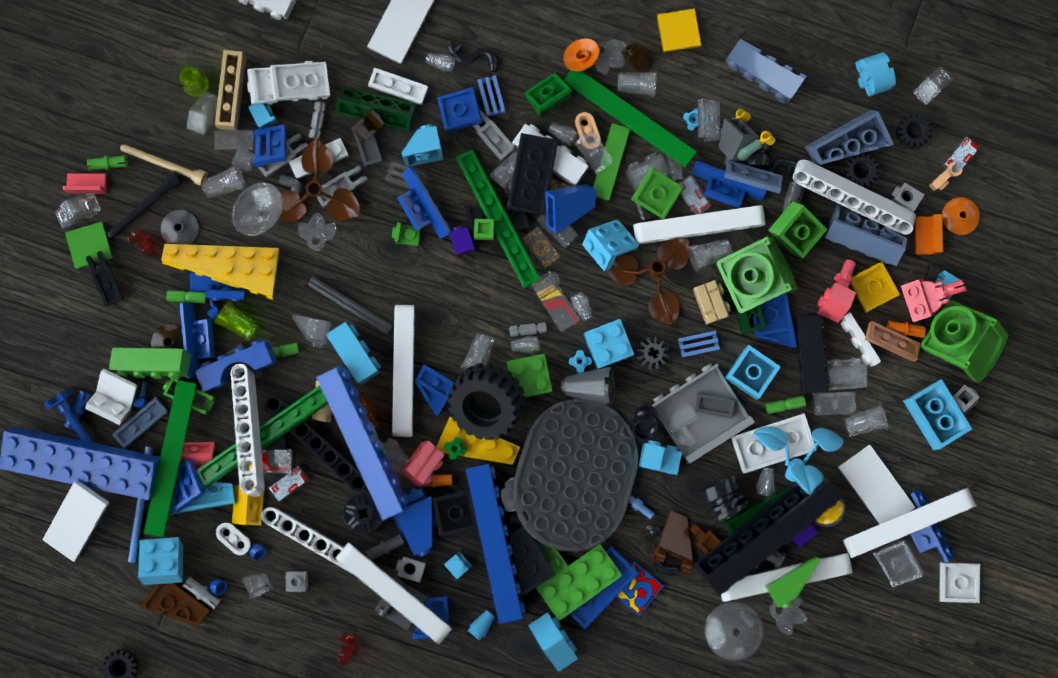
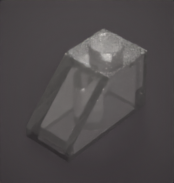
M940 65L913 92L919 101L927 105L954 78Z
M204 91L189 110L187 129L203 135L207 132L216 116L218 96Z
M293 314L292 319L305 339L311 342V346L322 348L323 345L328 346L329 339L326 334L331 332L333 325L331 322Z

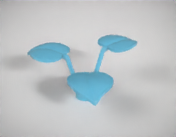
M762 427L753 433L765 447L771 450H782L785 447V465L788 466L785 477L790 481L797 482L808 494H811L823 480V475L817 468L810 465L805 466L808 459L818 446L824 451L833 452L840 449L844 442L843 438L835 432L825 428H817L811 435L812 439L817 443L814 444L805 459L802 461L795 458L790 461L789 445L786 443L789 440V436L783 430L776 427Z

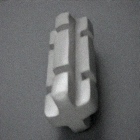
M315 102V112H313L310 126L312 130L310 129L309 137L313 139H319L321 135L319 130L322 129L323 111L326 109V104L323 102Z
M545 322L538 323V325L533 323L520 325V327H517V325L510 326V336L514 337L519 334L521 336L536 334V332H539V334L546 333L547 325Z

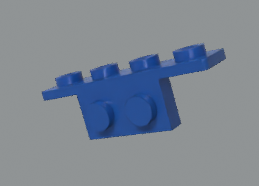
M696 161L691 172L692 175L708 181L704 196L735 208H740L744 195L762 201L767 192L765 189L724 178V170L700 161Z
M413 167L408 168L402 175L411 190L400 195L397 199L416 231L431 223L439 238L442 239L451 232L449 225L441 216L438 206L434 204L430 197L429 191L422 184L419 174Z
M195 272L190 273V290L205 291L206 298H211L215 301L222 299L241 301L245 299L247 293H251L250 290L244 288L238 289L211 280V277L205 275L199 276Z
M182 302L180 303L183 349L191 354L188 377L186 378L198 379L195 370L200 369V360L215 357L212 319L196 321L195 304Z
M919 488L915 489L911 496L917 508L927 505L926 495ZM937 523L910 533L919 553L937 546L945 563H949L954 558L953 549L949 544L947 545L944 539V531L941 527H938Z

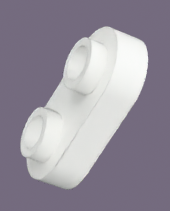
M222 523L217 527V538L233 553L243 555L250 550L251 542L249 538L233 524ZM225 529L230 530L229 536L224 535ZM240 541L245 544L243 549L238 547Z

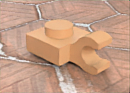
M952 162L929 187L933 191L938 188L942 190L949 183L948 178L960 175L963 170L960 169L957 172H953L952 167L956 163Z

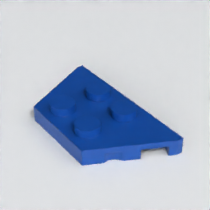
M787 293L760 305L766 328L754 331L756 338L796 348L797 343ZM752 314L753 327L760 326L759 318Z

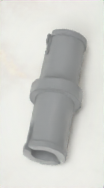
M191 576L183 585V587L197 596L196 599H201L212 609H215L222 600L210 592L207 586L203 587Z

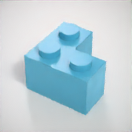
M650 440L648 444L645 443L642 446L638 467L677 475L682 452L678 451V447L667 445L665 448L661 447L660 442Z
M547 612L528 625L544 653L558 672L578 659L574 653L577 649L564 630H559L562 626L556 617L552 619Z

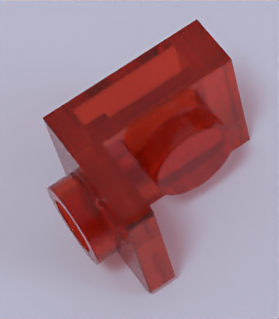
M135 231L131 233V237L127 238L131 244L140 241L141 243L138 245L143 254L146 253L150 257L157 254L150 235L146 231Z
M341 634L338 640L348 646H343L337 656L340 659L337 663L345 666L358 644L355 643L356 639L352 636Z

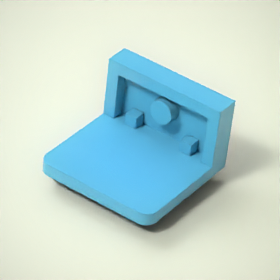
M619 220L589 229L582 244L604 271L611 268L616 256L635 250L639 246L638 242Z

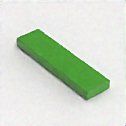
M613 123L593 186L597 198L605 201L610 199L630 131L627 127Z

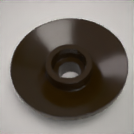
M166 324L159 327L152 336L151 347L183 349L182 327L176 324ZM167 339L172 340V344L170 346L166 345Z

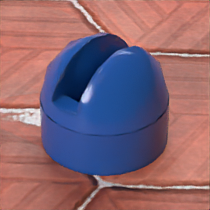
M253 544V548L250 547L249 553L254 561H258L266 555L267 551L261 544Z
M215 579L210 583V590L217 596H221L227 590V583L221 579Z

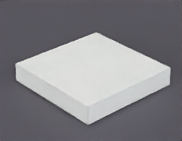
M940 562V602L980 603V564Z

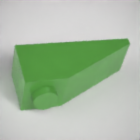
M818 557L809 559L765 585L777 607H783L784 609L793 604L792 600L797 598L820 562Z

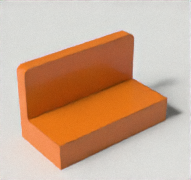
M934 214L931 217H916V255H939L943 252L942 214Z

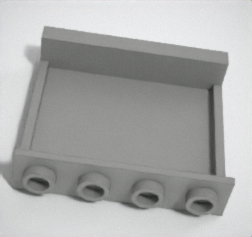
M711 363L701 369L703 373L698 376L695 373L685 379L687 383L682 386L679 383L669 389L670 394L665 397L663 394L653 399L654 404L651 405L658 411L660 421L679 451L682 452V456L687 464L695 461L755 423L752 417L748 416L720 372L718 364L714 366ZM697 393L736 399L733 418L695 412Z

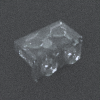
M517 149L489 174L508 195L510 194Z

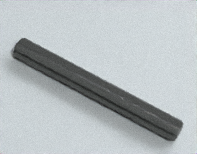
M315 277L310 279L309 287L384 333L388 334L392 325Z

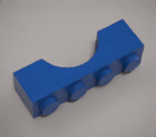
M260 339L251 343L252 346L247 349L241 347L234 350L235 354L230 356L225 354L217 357L218 361L214 363L209 361L201 364L200 369L195 370L202 391L210 392L227 385V375L230 369L240 362L249 364L254 370H263L277 364L278 362L270 342Z

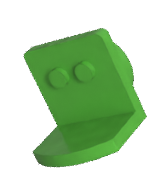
M765 237L717 261V267L740 313H745L785 293H792L798 290L789 264L776 239L773 237Z
M950 300L933 319L931 328L920 346L924 351L962 368L971 380L979 383L996 364L1009 335L998 320Z

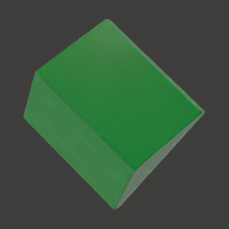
M556 73L524 92L525 97L539 118L571 98L572 94L571 88Z

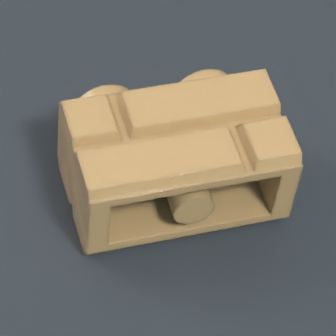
M716 280L693 289L706 325L729 317L728 313L731 312L730 306L722 298L724 291L720 283L717 284Z

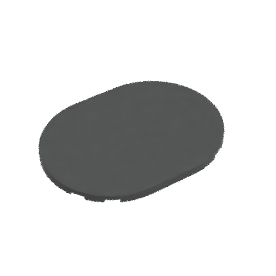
M574 398L561 401L549 407L531 426L514 477L513 502L518 518L524 528L542 544L561 551L586 550L605 541L620 525L625 515L637 474L639 455L633 432L617 411L608 405Z

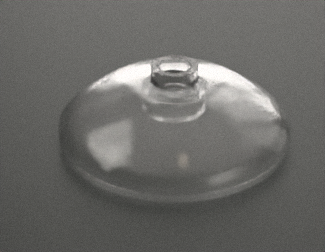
M256 183L246 188L238 196L232 208V223L236 230L246 236L260 235L269 230L276 223L282 211L283 199L280 191L269 183Z
M727 602L721 604L711 612L706 622L705 636L708 645L718 656L727 660L738 661L750 657L757 651L763 639V624L759 615L753 608L744 603ZM734 629H739L737 636L733 635Z

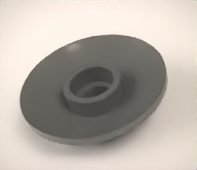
M185 210L170 212L161 223V234L168 244L190 245L196 240L199 233L197 219L193 214ZM178 224L182 226L180 231L175 229Z

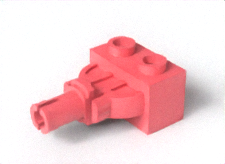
M846 260L844 262L841 272L837 273L834 277L836 283L831 288H827L824 295L820 297L817 304L819 306L817 314L838 323L850 309L856 294L855 291L848 289L853 282L851 276L856 265L854 261Z
M920 279L902 285L901 288L912 321L917 322L935 316V312L943 304L950 302L949 299L942 301L941 299L967 291L966 286L956 289V287L965 284L963 279L938 288L937 286L944 284L942 280L935 283Z

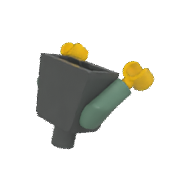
M743 109L737 110L736 118H725L723 122L719 149L726 155L725 165H727L728 160L734 162L746 161L750 155L762 147V144L772 145L776 140L768 131L762 132L761 139L758 140L759 136L745 124V122L749 121L751 115Z

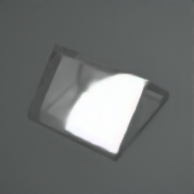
M898 539L874 553L892 587L925 575L906 540Z

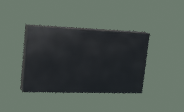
M525 133L520 134L507 209L545 216V191L550 189L559 140Z

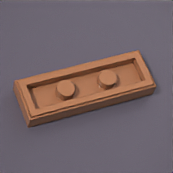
M869 322L865 337L866 341L912 362L917 361L921 343L876 322Z

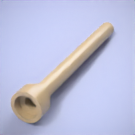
M125 144L120 147L122 152L187 176L194 181V184L203 186L206 181V171L200 169L192 171Z

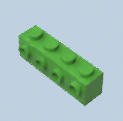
M112 348L109 370L122 378H127L128 375H131L135 378L151 376L152 378L162 379L163 376H168L171 379H180V377H188L191 354L184 349Z

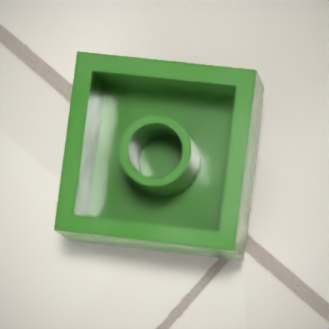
M792 201L768 231L792 254L803 259L826 232L827 228L803 205Z
M545 354L507 361L508 370L513 373L512 376L514 378L517 377L520 381L519 386L523 387V395L526 398L552 393Z

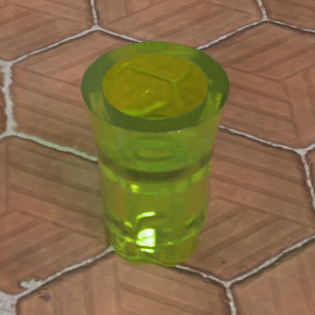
M188 65L181 68L179 79L184 91L194 97L203 95L209 86L207 76L193 66Z
M230 301L225 304L214 321L215 324L225 327L248 341L259 327L257 323L253 322V319L241 312Z

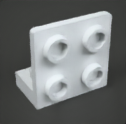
M103 369L100 373L97 390L86 403L85 409L120 425L131 412L137 385Z

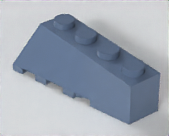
M742 39L738 41L725 61L728 63L729 68L734 71H740L747 80L755 81L762 90L770 91L777 100L783 103H789L806 78V75L802 73L799 76L794 74L793 68L788 65L780 66L776 58L769 55L764 57L760 49Z
M869 110L808 144L805 148L812 162L821 165L863 152L877 150L885 146H891L894 143L879 112Z
M837 203L827 227L825 238L834 243L847 246L851 250H857L869 257H874L887 264L897 266L906 250L908 238L886 226L881 228L876 221L865 219L858 215L859 213Z

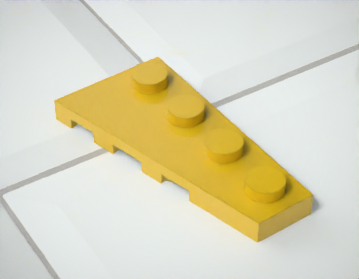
M449 417L436 447L442 453L449 454L448 450L444 448L446 442H452L456 437H460L462 439L461 443L467 449L465 455L459 456L513 465L520 449L519 446L501 438L495 439L494 437L493 440L477 439L475 435L471 434L470 436L466 434L463 428L460 429L457 426V421L454 422L452 417Z

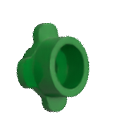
M456 437L454 441L444 444V448L448 450L449 458L455 460L459 455H465L467 449L461 443L462 439L460 437Z

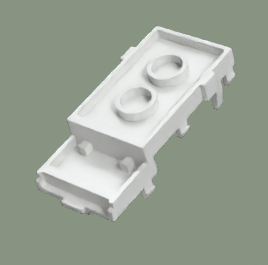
M305 61L300 64L271 65L268 68L247 70L249 81L247 88L248 92H250L251 104L268 103V105H273V103H277L280 100H316L319 98L327 99L330 96L326 62L313 63L312 61Z

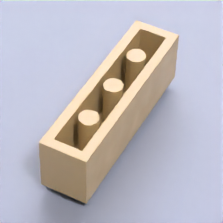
M223 50L215 126L219 130L238 131L246 56L241 51Z

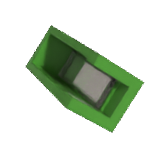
M168 379L163 387V390H165L163 394L173 399L177 380L179 379ZM197 389L192 409L209 415L217 398Z

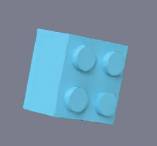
M620 319L583 334L597 369L634 356Z
M748 345L729 370L725 379L757 400L768 387L780 366Z
M179 537L140 540L138 578L143 585L183 582L184 545Z

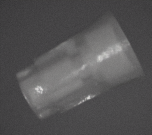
M657 71L619 73L618 91L655 98Z
M235 164L227 170L209 177L208 180L202 181V188L206 197L211 199L234 191L246 189V183L239 167Z
M726 239L688 247L690 261L696 272L732 254L730 243Z
M477 333L460 369L465 371L466 368L475 366L478 363H483V366L488 363L494 339Z
M881 404L853 414L851 417L844 418L849 436L888 430L887 419Z

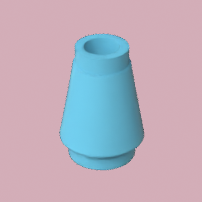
M486 610L469 625L468 632L478 640H481L482 637L485 638L495 617Z

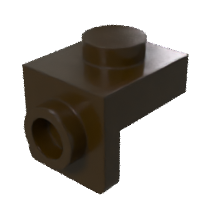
M636 43L628 45L624 50L625 52L621 54L623 59L628 60L640 75L654 63L643 46Z
M371 110L351 127V130L362 142H365L385 123L378 113Z

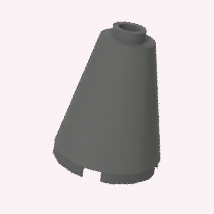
M612 367L569 375L565 377V380L561 381V391L565 392L566 396L603 405L613 404L614 395L611 394L613 389H615V379Z

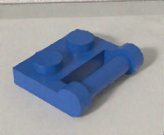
M285 125L254 131L255 157L253 158V165L255 167L287 161V128ZM266 137V155H263V139Z

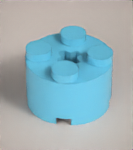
M884 52L856 62V68L860 74V78H858L859 86L861 89L865 88L868 96L891 90L896 85L893 67L889 68L887 63L890 60Z

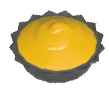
M839 500L834 507L829 508L819 519L813 522L822 527L837 525L845 514L846 505L844 500Z

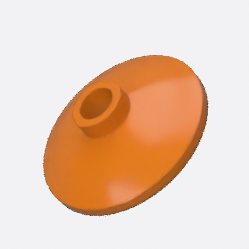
M579 39L570 44L563 55L564 64L572 71H584L592 67L598 60L600 54L599 47L591 39Z
M954 198L947 202L942 210V222L945 228L953 234L966 235L975 230L979 224V209L973 201L967 198ZM960 212L965 213V218L960 217Z

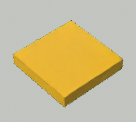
M695 9L657 15L663 53L701 47Z
M883 262L852 277L851 287L856 292V296L865 313L900 295Z

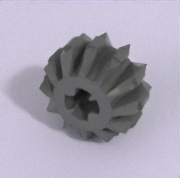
M657 337L654 338L653 343H651L650 338H647V345L644 342L640 343V346L644 349H637L638 353L643 354L638 356L637 360L644 358L645 361L642 362L641 366L644 367L646 363H649V370L652 369L653 364L656 369H659L658 361L665 365L666 362L662 358H669L668 354L663 353L668 351L669 348L661 347L665 343L663 340L658 345ZM649 349H653V351L658 352V354L655 355V357L657 358H653V356L648 355V353L650 352Z

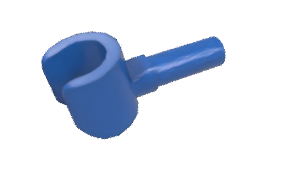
M208 298L212 309L208 310L207 313L211 319L215 320L220 317L221 312L214 300Z
M143 381L140 397L134 398V406L136 408H143L147 405L145 397L147 381Z

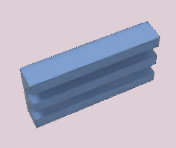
M496 75L482 80L478 79L487 117L505 113ZM490 82H494L500 110H497ZM485 83L488 88L493 108L492 112H490L485 91L483 88V84Z
M716 331L678 339L682 358L720 349ZM708 336H712L713 338L706 341L683 345V342L704 338ZM714 343V347H709L686 353L684 350L692 347Z

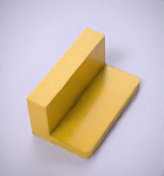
M235 485L236 504H233L232 523L261 525L264 492L258 497H253L243 492L240 485Z

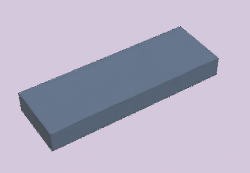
M731 160L727 162L724 177L775 193H780L783 180L782 175Z
M155 397L115 431L112 436L123 449H127L170 411L158 397Z

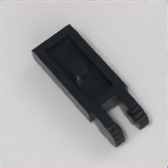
M99 251L97 252V257L102 265L101 268L96 269L94 259L90 255L86 257V261L105 307L124 300V297L103 252Z

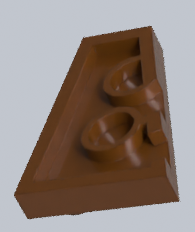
M176 583L156 584L140 606V608L148 609L195 626H199L210 612L208 607Z

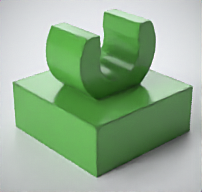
M475 219L474 240H494V219Z

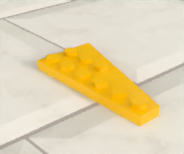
M164 244L163 264L183 271L189 270L199 276L205 275L211 277V280L238 289L244 288L254 294L260 293L273 300L279 248Z

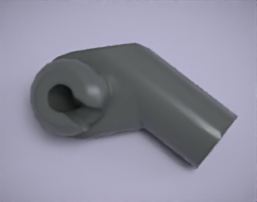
M281 174L279 184L291 187V192L294 194H300L303 184L293 177Z

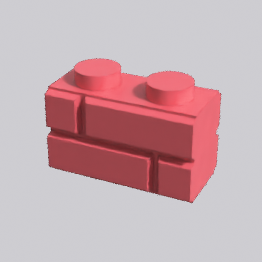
M430 441L422 442L402 468L400 474L416 487L425 486L432 479V472L438 470L443 464L441 460L445 455Z

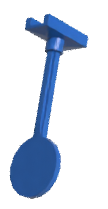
M70 388L44 403L48 410L57 406L80 439L93 443L67 401L73 395Z

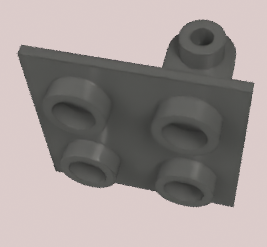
M394 577L398 584L424 604L427 596ZM381 598L375 611L380 616L386 617L408 630L412 622L385 599Z

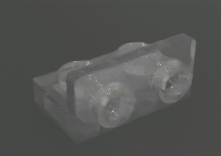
M700 99L698 100V138H703L705 142L720 139V102Z
M854 357L850 358V360L834 359L828 362L829 391L867 387V365L863 359Z

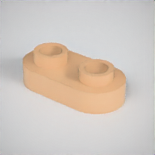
M587 112L578 114L575 119V126L581 143L585 149L594 150L600 144V135L594 118ZM586 120L588 125H581V121ZM593 138L594 143L589 144L587 139Z

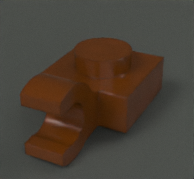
M696 524L690 528V531L699 538L695 544L705 554L721 543L710 530L704 533Z

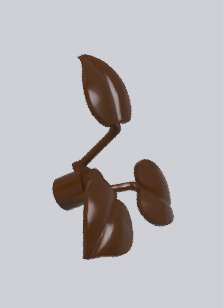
M319 139L313 140L306 147L302 155L301 163L304 171L307 173L315 172L313 181L309 182L306 186L307 192L301 199L298 194H294L289 190L282 192L275 201L272 212L273 218L283 222L300 220L307 210L302 202L309 195L312 197L323 195L329 198L327 211L336 220H348L360 215L358 200L351 191L338 188L334 191L332 197L323 192V186L317 182L319 172H328L334 162L331 151Z
M677 238L663 243L657 251L658 259L652 261L650 267L647 266L640 271H637L638 262L631 255H619L615 258L611 268L606 270V272L615 283L622 286L633 285L636 281V275L647 271L652 278L658 279L659 296H655L649 301L648 311L655 320L672 325L679 314V301L671 292L662 295L661 280L666 264L672 270H679L686 266L689 260V241L686 238Z

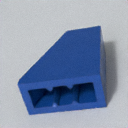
M587 184L545 191L547 228L555 233L562 231L596 207L595 200L597 199L595 188Z
M431 496L410 505V508L396 514L414 556L419 554V557L430 553L429 548L433 547V500Z

